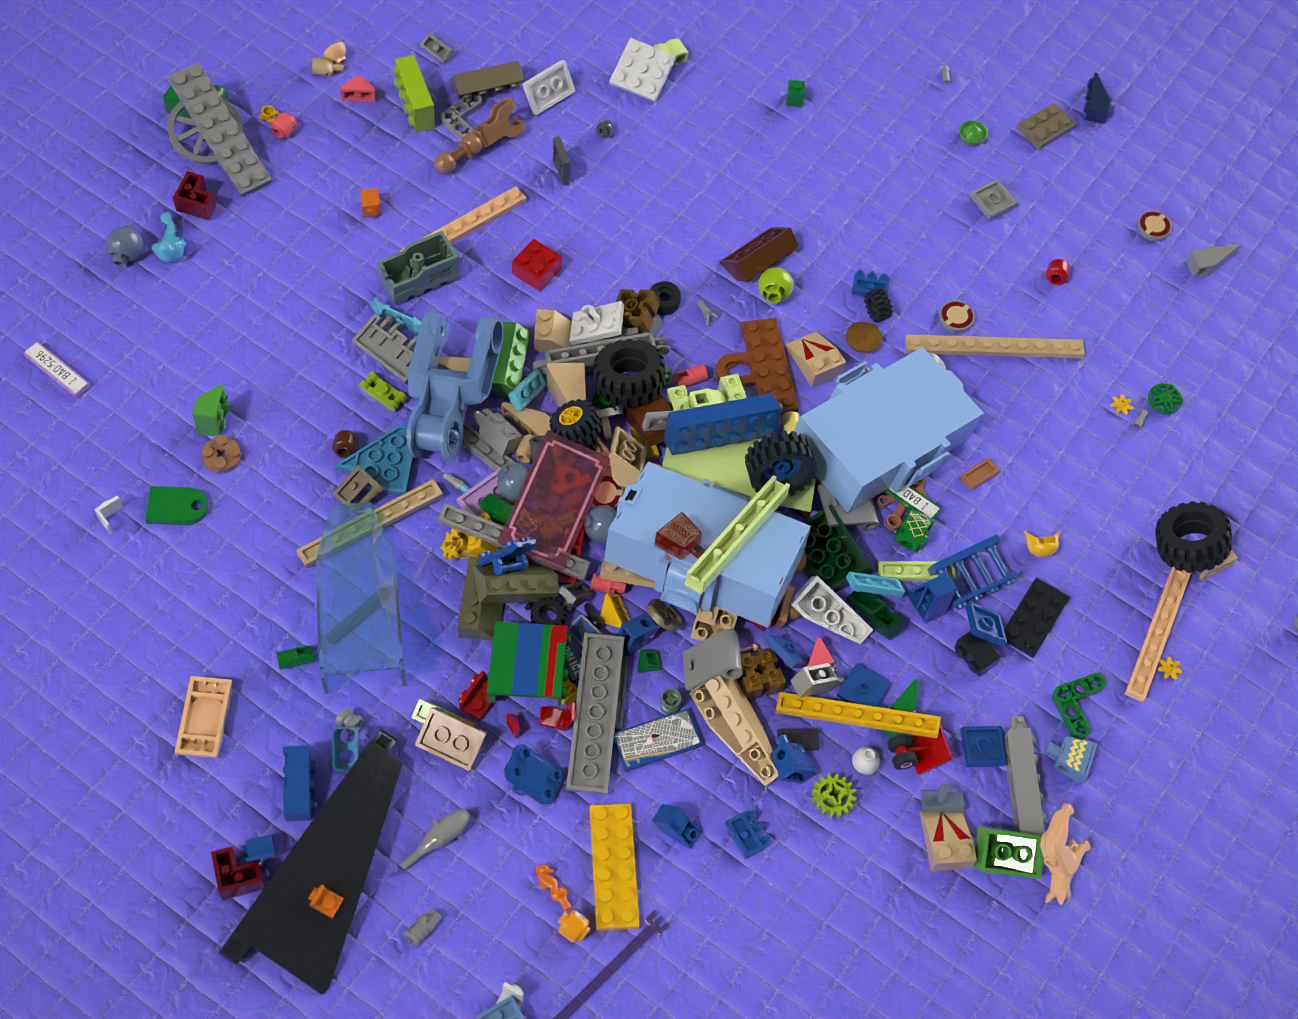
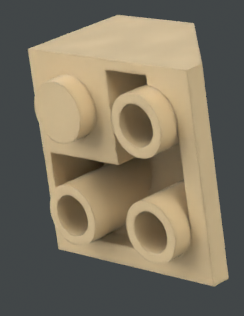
M699 604L690 638L704 641L725 629L734 630L738 615L714 605L707 612L702 610Z

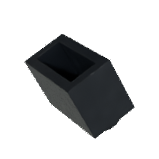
M971 631L959 638L954 646L956 654L963 658L968 664L969 669L979 677L995 667L1001 658L987 640L972 635Z

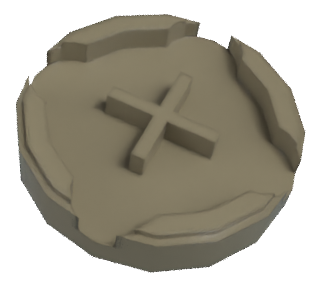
M652 599L646 607L650 617L662 628L672 632L677 631L682 625L678 612L668 604L667 606L663 605V601L660 599Z

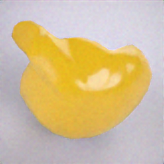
M1022 531L1026 536L1027 547L1032 555L1044 558L1056 553L1061 531L1048 537H1034L1028 532Z

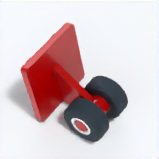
M941 723L938 739L903 734L892 737L887 741L889 751L897 754L893 757L892 762L894 768L898 770L915 766L916 773L922 775L952 760Z

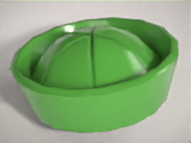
M968 120L959 127L960 139L966 145L978 146L987 138L988 130L981 122Z

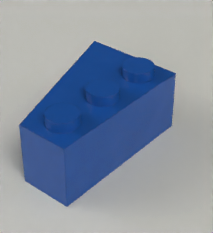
M944 573L905 592V594L926 624L945 615L957 588L955 581L947 573Z
M309 746L283 747V754L285 756V767H283V774H285L283 814L285 821L311 820L312 813H315V800H312V793L316 792V782L312 780V773H316V761H312Z

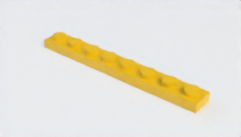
M784 692L779 693L776 713L937 739L941 717L810 696L799 697L797 694Z

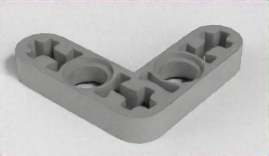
M472 93V97L461 99L441 114L443 126L460 141H462V138L467 133H472V130H474L463 119L482 106V97L477 93ZM459 108L466 109L465 112H458L457 110ZM461 126L464 130L458 131L456 128Z

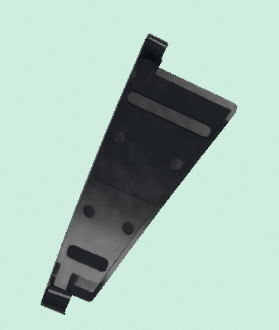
M380 728L289 852L218 954L237 966L251 946L319 994L326 993L330 987L402 768V763L389 754L398 739ZM321 884L326 889L344 898L333 918L309 906L311 900L308 899L315 887L319 889Z

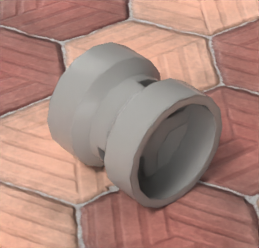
M346 707L338 714L335 723L340 727H358L359 731L364 723V719L359 715H355L352 709ZM346 729V732L350 735L355 734L353 730Z

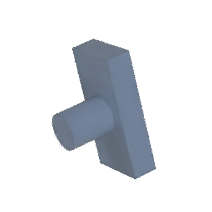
M941 784L939 791H921L923 812L964 813L965 804L962 792H951L952 788L948 784Z

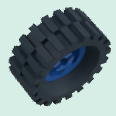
M781 430V434H777L776 431L771 432L772 436L767 437L764 435L761 437L762 441H754V447H749L747 450L748 454H745V465L751 486L755 489L756 493L762 489L773 475L777 477L776 480L784 485L786 483L790 484L788 494L790 493L791 496L796 495L795 491L797 490L800 492L805 490L804 485L810 486L812 484L811 479L816 478L815 472L818 471L809 440L804 438V435L800 433L797 436L795 431L787 434L786 430Z

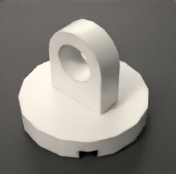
M617 406L616 411L614 408L596 411L598 417L601 418L606 440L613 438L609 417L622 414L621 406Z

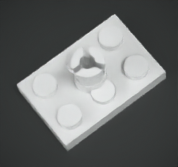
M564 60L557 62L522 84L534 115L540 114L575 92L566 61Z
M622 301L598 307L586 305L580 311L573 312L569 342L572 345L621 335L625 305Z

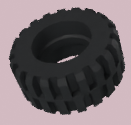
M626 339V341L618 340L614 344H608L606 348L603 347L594 359L595 389L599 396L603 397L606 402H611L612 405H621L624 408L628 406L638 407L640 404L646 405L649 401L655 400L665 387L664 357L655 346L652 347L648 342L644 343L638 339L636 341L632 339ZM627 371L639 372L633 375L620 374Z
M1190 501L1187 504L1184 502L1180 503L1177 507L1172 506L1169 508L1168 512L1165 511L1156 523V544L1160 558L1171 568L1175 567L1178 571L1182 572V570H1185L1186 573L1198 571V573H1201L1206 569L1208 571L1215 568V565L1219 566L1222 564L1232 550L1230 520L1221 509L1217 510V507L1212 504L1207 505L1206 502L1195 503V501ZM1192 533L1207 536L1196 541L1181 539L1182 536Z

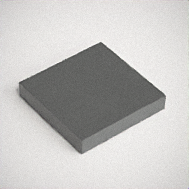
M560 136L553 138V162L561 183L565 186L569 185L570 161Z

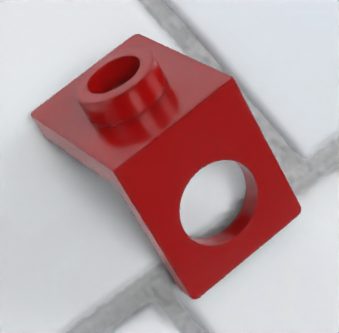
M571 702L564 711L541 706L539 725L565 731L574 721L575 702Z

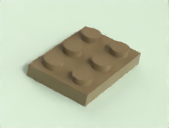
M1053 103L1019 123L1017 129L1040 150L1075 129L1077 124L1060 107Z

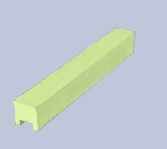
M773 475L687 571L684 585L702 595L788 497L790 484L786 483L784 485L776 480L777 477Z

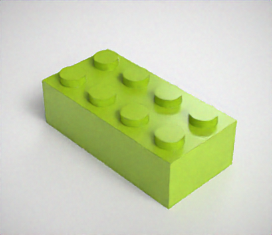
M411 55L394 59L395 67H392L396 77L393 79L396 89L399 88L400 101H404L403 108L405 114H409L408 121L410 127H414L415 133L435 128L434 104L415 56Z

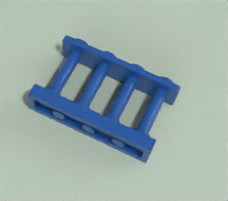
M998 534L938 561L927 569L930 576L948 574V568L952 566L959 571L971 594L961 598L958 590H956L953 596L954 602L948 607L950 610L955 607L959 610L965 607L966 602L970 600L976 602L984 597L983 594L987 592L989 595L1000 590L999 586L1004 584L1007 587L1016 582L1015 578L1019 576L1018 571L1010 575L996 551V545L1001 541ZM986 551V553L990 554L1003 577L1002 579L993 582L980 558L981 552ZM965 560H973L987 585L986 587L977 590L964 566Z

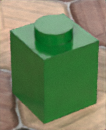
M788 80L786 106L803 107L805 81Z

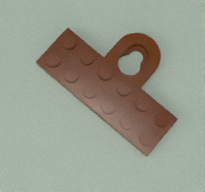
M770 318L741 322L740 327L747 352L731 353L722 356L716 364V378L720 381V377L730 375L729 369L739 364L747 365L751 372L748 375L739 376L743 387L755 386L757 396L772 393L777 402L783 406L781 414L792 411L798 412L799 406L777 319Z

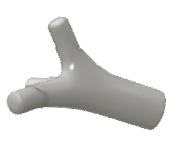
M702 300L697 302V306L705 316V326L708 327L710 316L718 318L719 315L713 313L712 309H709Z

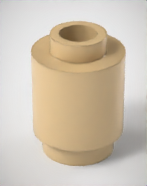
M534 435L522 436L516 450V459L527 464L532 460L529 440L535 437Z

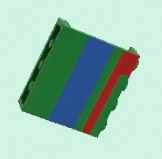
M495 621L487 685V701L496 703L497 695L557 699L558 707H561L562 699H566V687H563V681L568 679V669H565V663H569L570 651H566L567 646H571V634H568V626Z

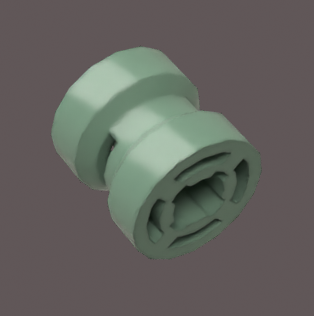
M673 688L666 689L662 693L660 709L663 713L668 715L678 712L681 702L680 693Z

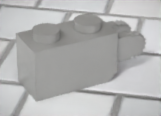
M488 408L483 409L481 412H474L473 419L480 426V436L501 457L516 452L522 435L501 414L498 412L493 413Z
M829 663L804 667L790 680L799 697L826 693L832 688L843 685L845 682L843 677L837 678L836 676L839 669L831 667Z

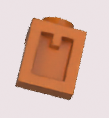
M321 884L319 889L316 887L313 889L308 899L311 900L309 906L333 918L344 898L326 889Z

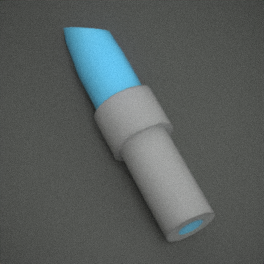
M449 472L443 475V478L454 485L456 489L464 493L471 489Z

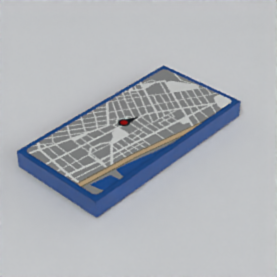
M688 708L614 732L613 739L625 772L702 747L701 739Z

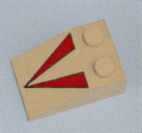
M817 332L785 344V348L811 387H815L844 373L845 359L835 346Z
M920 811L931 872L972 868L977 858L973 839L963 813Z

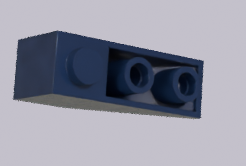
M1095 72L1093 78H1089L1087 84L1089 90L1086 93L1085 100H1087V103L1084 105L1083 112L1086 113L1085 120L1104 124L1109 114L1110 98L1098 73Z

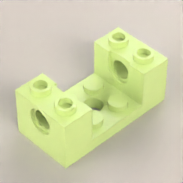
M738 374L720 377L719 387L715 391L724 393L727 402L747 398ZM685 385L667 388L665 400L672 411L692 408L688 401L689 396Z

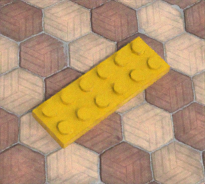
M631 804L589 805L596 931L639 929Z

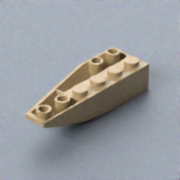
M719 675L697 686L689 693L710 729L764 786H767L779 777L771 755L773 750L769 740L736 679L730 680Z

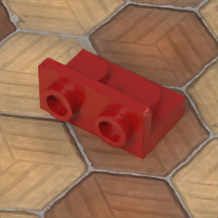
M481 671L479 675L476 674L472 678L471 686L467 691L464 690L458 699L460 710L478 721H481L493 704V702L487 701L488 678L484 671Z

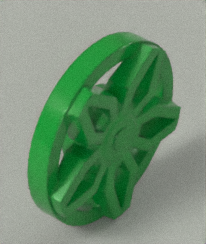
M1156 384L1148 393L1150 406L1159 413H1175L1182 405V395L1172 384ZM1152 392H1153V393L1155 394V396H1156V397L1153 398V399H1152ZM1173 404H1178V406L1173 409Z

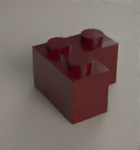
M187 171L172 198L176 211L210 220L216 204L214 195L206 192L207 188L203 175Z
M232 846L211 852L218 892L222 900L264 889L262 870L258 861L238 866L236 854Z

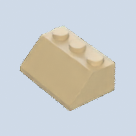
M618 426L614 431L609 458L613 480L619 486L626 488L627 485H633L642 473L647 447Z

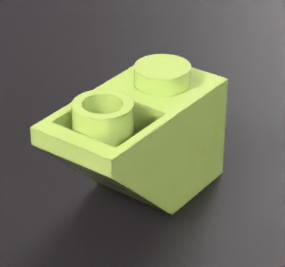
M709 388L690 392L688 399L692 408L727 402L724 393Z

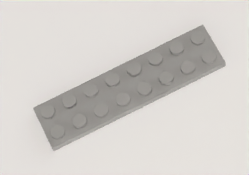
M195 63L168 76L167 80L240 197L272 181L270 175L200 63Z
M584 632L566 791L608 794L624 637Z

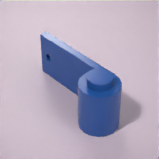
M272 834L246 840V845H242L246 862L258 860L259 865L264 864L263 858L276 855Z

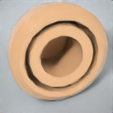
M336 42L324 51V56L337 64H341L346 60L344 42Z

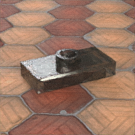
M777 729L776 731L777 738L781 735H787L790 743L800 744L804 750L819 749L818 729Z

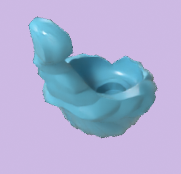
M166 212L161 215L160 220L167 225V231L162 241L153 244L152 250L160 260L174 262L183 256L186 242L176 237V225L172 220L171 213Z

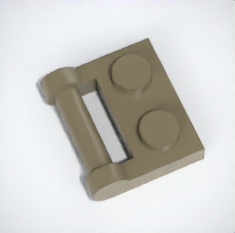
M358 465L332 494L359 517L362 514L361 511L385 488ZM370 483L373 488L354 506L352 502Z

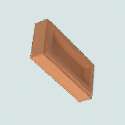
M988 457L961 474L959 479L972 492L998 475L1001 470Z

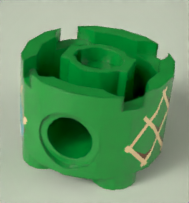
M910 507L899 529L896 531L893 541L917 553L921 545L923 546L928 538L926 533L928 530H931L935 520Z

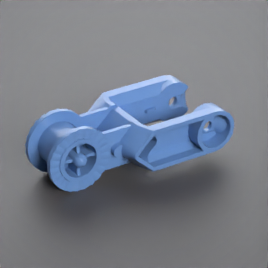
M429 311L424 315L408 370L409 396L419 400L418 405L414 407L412 414L409 416L406 444L411 457L421 458L426 451L440 452L444 461L454 462L459 455L464 431L463 420L467 406L482 403L489 396L503 343L504 329L500 318L481 317L479 320L468 372L437 369L442 348L448 340L449 323L443 320V313Z

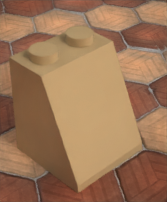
M547 363L546 384L558 407L571 400H586L585 363Z

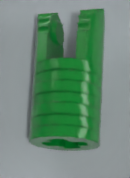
M308 645L276 652L279 670L314 662L313 647Z

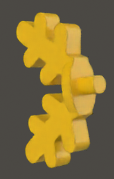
M453 528L451 529V534L449 532L446 533V539L440 546V549L444 552L443 557L450 560L460 556L458 553L459 548L453 544L456 542L455 538L459 539L461 537V531Z

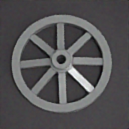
M222 98L243 132L242 120L238 111L230 102ZM180 101L173 108L168 119V135L171 144L181 156L194 163L207 165L219 163L215 155L199 156L204 137L192 119L178 116L185 108ZM175 121L196 126L177 137L175 136ZM198 133L199 136L193 153L181 146L180 142Z

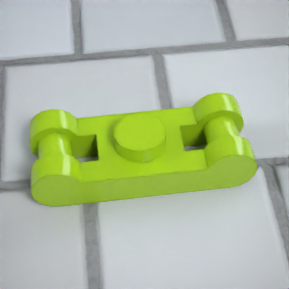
M372 371L365 380L358 384L361 390L393 412L399 408L400 403H404L408 399L402 391L396 390ZM372 383L376 385L374 388L370 386Z

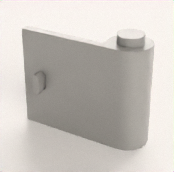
M824 485L817 486L829 526H839L828 507L830 504L844 525L860 524L863 531L874 530L880 525L872 499L847 513Z
M725 629L682 652L685 689L687 691L719 675L730 680L737 679L742 675L739 637L735 630Z

